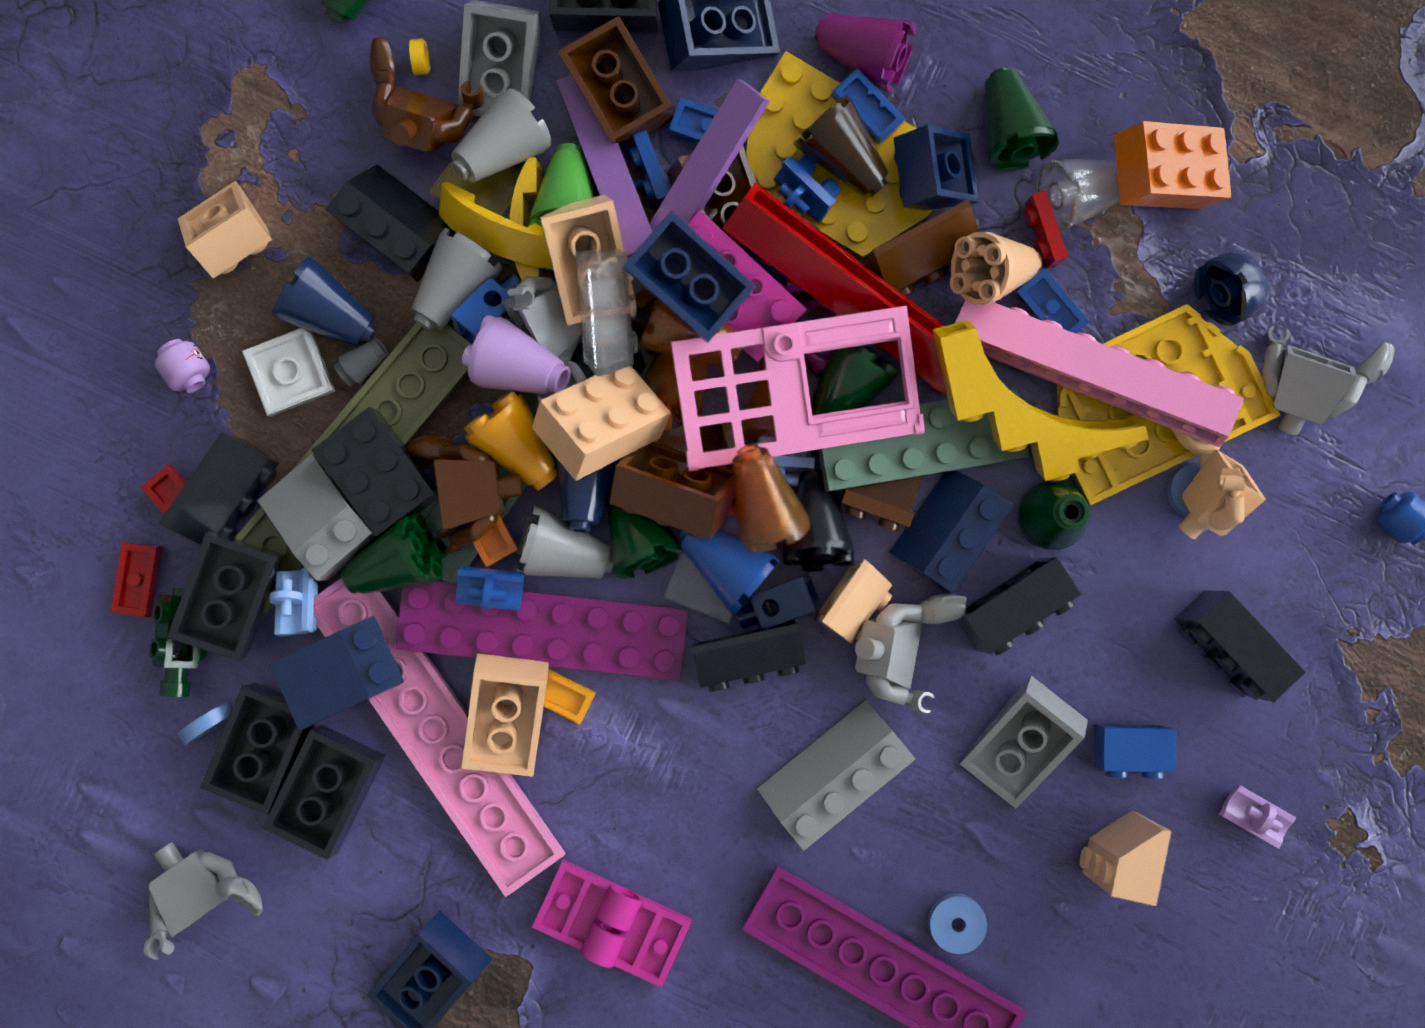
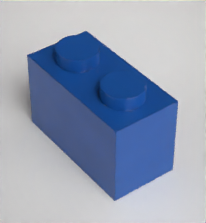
M1095 724V767L1106 771V776L1115 778H1127L1128 772H1141L1142 777L1155 779L1164 778V772L1176 773V729L1165 725Z

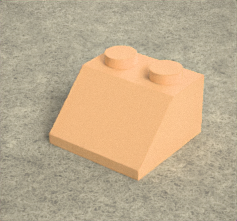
M236 180L178 218L186 248L213 279L221 273L227 274L234 270L239 261L250 254L260 253L266 248L268 242L272 240L266 224Z

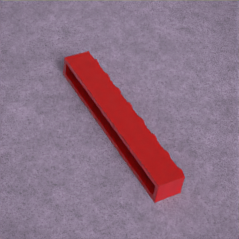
M754 183L722 229L729 233L735 242L745 245L757 254L764 264L773 266L785 275L792 285L805 290L815 298L820 306L830 309L838 316L907 306L915 374L925 380L931 389L947 397L933 329L943 327L944 325L757 183ZM897 340L873 343L879 350L886 351L900 362Z

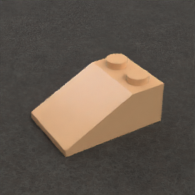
M854 561V564L848 568L814 619L852 644L855 639H861L865 621L869 620L875 610L881 612L892 597V594L888 592L892 584L868 561Z
M477 653L461 769L533 777L549 662Z

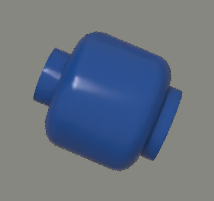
M1393 492L1382 500L1379 504L1382 510L1378 515V523L1394 540L1404 544L1408 542L1417 544L1425 539V501L1417 493L1405 492L1399 495L1397 492Z

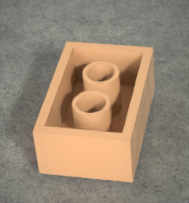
M625 361L540 400L532 429L575 481L660 439L671 411L632 366Z

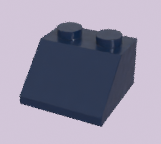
M927 124L893 138L895 146L894 158L898 167L899 193L903 202V208L926 211L954 207L967 199L971 204L979 202L969 133Z

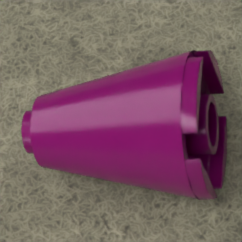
M829 14L826 19H821L818 22L814 37L818 40L819 49L852 71L858 68L872 84L881 90L892 92L894 89L890 84L892 82L897 84L900 82L912 54L913 46L907 43L909 34L916 36V24L908 20Z

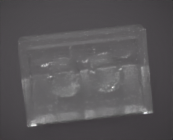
M620 249L576 252L584 362L597 376H604L633 365V353H638L636 331L631 329V317L636 316V303L634 296L629 295L628 281L633 280V277L622 268L629 258H627V253Z

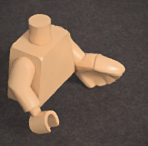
M1171 429L1185 449L1199 456L1200 471L1182 494V499L1190 513L1178 525L1179 528L1192 539H1196L1205 528L1219 536L1226 535L1235 526L1242 523L1266 498L1245 467L1220 452L1219 447Z

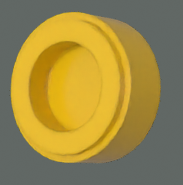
M423 38L410 39L409 53L413 73L415 76L428 75L430 73V57L427 43Z

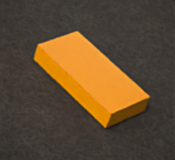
M548 668L543 707L580 725L597 692Z

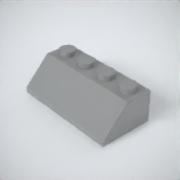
M865 699L758 786L757 790L781 824L804 851L911 764L915 758Z

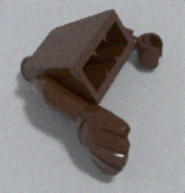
M380 37L372 40L369 65L373 79L377 84L372 104V113L377 124L383 127L382 138L394 142L398 146L405 145L425 152H432L445 144L459 141L473 116L471 110L480 108L484 103L482 86L480 85L476 92L471 93L470 81L464 82L461 86L462 105L397 86L395 88V65L390 45Z
M431 433L413 439L407 447L409 454L434 461L443 530L449 531L438 535L439 539L448 538L450 542L449 548L443 550L444 554L460 551L465 545L479 540L497 524L498 516L504 514L502 498L523 495L520 474L499 477L497 463L490 461L486 453L467 444H455L445 436Z

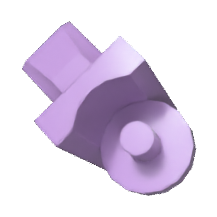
M1236 784L1228 794L1219 813L1220 816L1278 849L1282 845L1285 833L1296 820V817L1239 784Z

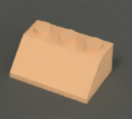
M606 195L569 203L540 217L567 326L637 307L630 274L622 268L627 260L612 199Z
M1130 811L1089 838L1088 846L1083 847L1080 855V867L1083 868L1082 873L1112 897L1156 906L1171 831L1138 812Z

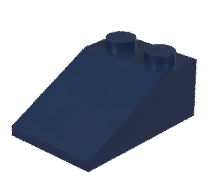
M660 0L658 2L671 71L704 70L775 56L780 53L770 0Z
M375 616L344 628L269 664L299 731L404 683Z
M439 911L415 936L367 996L401 1028H434L493 959L445 914Z

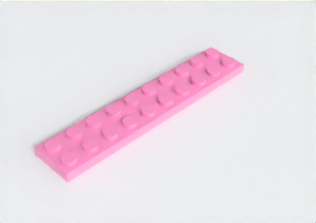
M342 578L319 593L314 598L313 615L317 617V626L324 637L375 616L404 683L369 699V701L503 895L507 897L565 855V851L511 774L461 769L468 712L427 653L395 649L399 613L385 593L380 591L353 594L345 587Z

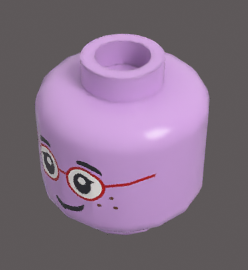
M175 339L159 348L157 351L158 357L155 360V368L172 391L180 392L186 390L188 393H193L206 384L205 378L209 374L210 365L193 342Z

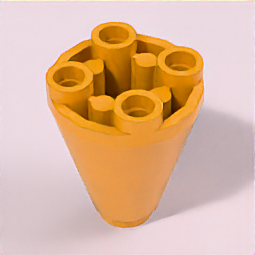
M511 391L509 394L507 392L491 405L495 410L489 416L486 413L482 416L479 415L464 427V430L468 433L465 439L476 449L486 453L490 459L512 475L520 474L523 483L528 486L533 485L538 491L558 475L554 467L556 463L547 445L532 429L535 418L524 396L521 393L516 394L514 391Z

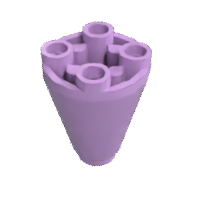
M487 315L482 320L480 331L473 345H468L462 356V363L468 367L471 382L482 388L550 395L566 389L570 379V368L565 366L562 360L502 317Z

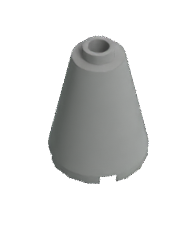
M508 89L500 93L451 153L453 160L451 167L454 173L461 180L467 179L474 183L524 162L530 157L544 153L551 146V136L543 118L537 122L531 114V111L535 109L533 104L514 89Z
M444 228L438 236L412 304L411 311L415 314L413 320L428 331H432L434 327L441 330L452 320L451 314L488 278L495 280L503 271L502 266L498 262L493 267L488 262L491 255L486 250L458 232L455 233L453 238L450 237L449 229Z
M533 505L531 507L535 518L527 517L518 546L519 551H517V554L521 555L519 563L522 564L514 563L513 572L525 573L524 575L593 579H601L604 573H611L613 556L610 552V544L589 533L569 530L570 525L563 523L562 518L540 506Z

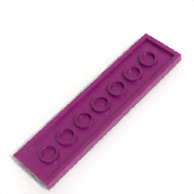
M437 581L425 586L402 589L395 645L397 650L477 658V653L549 662V666L680 680L688 615L687 609L523 591L520 611L493 607L490 610H484L482 606L455 603L457 583Z
M776 865L742 925V930L909 1028H1018L1027 1013L1021 1006L779 865Z

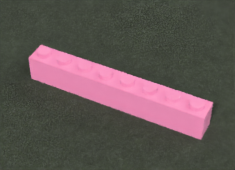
M965 300L955 322L969 320L977 328L985 356L1219 448L1229 437L1244 400L1243 397L1236 395L1228 387L1209 385L1200 381L1194 374L1188 372L1178 373L1165 368V365L1157 360H1144L1133 356L1123 347L1104 345L1097 342L1089 334H1076L1065 330L1055 321H1041L1029 316L1021 308H1007L996 302L991 304H973Z

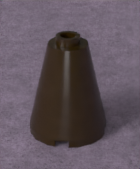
M846 94L838 100V104L833 108L830 107L801 134L805 141L800 137L793 144L798 150L860 196L869 193L873 197L887 185L888 182L884 178L889 172L852 99Z

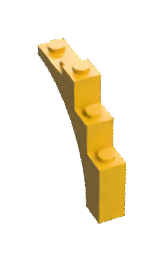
M969 320L933 329L950 411L958 421L963 420L965 422L979 420L984 417L985 413H988L993 441L1001 451L1016 452L1025 449L1027 444H1031L1035 469L1045 481H1062L1067 479L1070 474L1080 472L1078 458H1096L1103 451L1114 448L1129 449L1136 446L1137 442L1148 439L1146 425L1135 416L1112 420H1076L1053 415L1028 404L1011 392L997 377L985 356L977 328Z

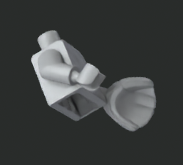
M524 277L516 288L508 289V296L514 297L502 302L512 323L570 368V379L566 389L586 380L585 374L577 363L570 361L580 340V335L587 329L586 321L567 326L556 282L549 277ZM555 393L550 395L536 394V398L540 401Z
M1272 326L1266 335V343L1269 347L1266 348L1262 376L1266 393L1274 400L1273 407L1285 412L1278 428L1288 434L1298 435L1305 420L1323 424L1327 418H1336L1355 406L1366 384L1377 381L1389 370L1395 353L1394 346L1387 342L1381 343L1366 360L1357 367H1353L1288 344L1284 351L1282 347L1286 345L1290 337V331L1286 328L1284 339L1276 340L1272 336L1274 328Z
M941 593L931 596L919 605L893 603L888 605L876 619L865 621L861 639L855 646L857 655L855 669L857 673L866 676L865 681L875 697L899 705L907 703L910 710L915 712H931V710L923 709L921 700L923 697L934 699L935 697L932 693L917 690L909 693L908 689H911L922 623L941 624L961 618L967 608V598L965 596Z
M171 842L153 855L164 870V873L149 883L150 938L145 942L144 953L147 957L156 961L159 959V948L163 953L171 954L175 946L170 940L166 939L169 934L171 937H174L228 898L243 904L254 916H259L262 913L263 906L257 888L249 880L237 876L233 863L230 860L212 852H205L202 849L183 858L174 843Z

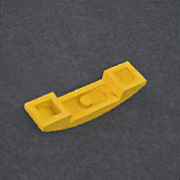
M536 157L528 158L524 164L514 188L510 208V220L526 228L529 226V202H535L542 183V166ZM515 262L521 280L527 276L545 277L544 268Z
M445 181L442 183L439 215L452 230L464 235L484 250L518 263L553 270L541 225L533 223L526 228L475 204L474 194Z

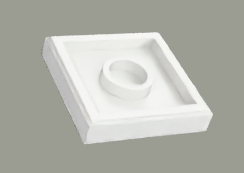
M299 328L242 351L265 412L269 417L336 392L312 331Z

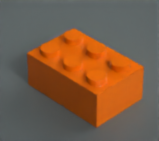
M1143 121L1113 135L1120 205L1202 209L1231 198L1224 128Z

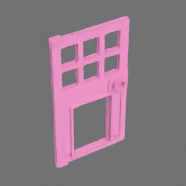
M907 306L714 335L708 343L701 337L671 342L687 447L685 451L686 465L689 472L724 464L925 433L923 414L920 413ZM892 340L898 341L905 401L812 415L804 354ZM762 344L765 370L735 375L731 348ZM720 350L724 376L692 381L689 355ZM767 380L770 405L739 410L736 385ZM725 386L729 412L698 417L694 391ZM772 415L775 440L744 445L741 420ZM731 422L734 447L703 452L699 428L701 426Z

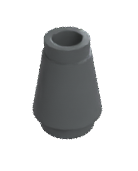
M375 338L371 342L369 341L338 357L339 361L334 364V368L340 378L348 386L352 387L356 383L362 384L389 353L382 342Z

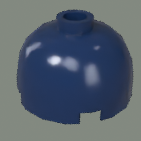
M1229 252L1206 261L1195 273L1194 287L1198 300L1205 296L1212 309L1205 312L1211 319L1221 325L1233 326L1247 320L1261 308L1266 299L1268 286L1264 271L1254 259L1246 254Z

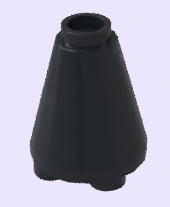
M822 470L803 472L801 474V481L798 482L784 542V564L803 565V571L806 572L822 571L826 564H833L835 566L854 564V546L836 490L825 492Z

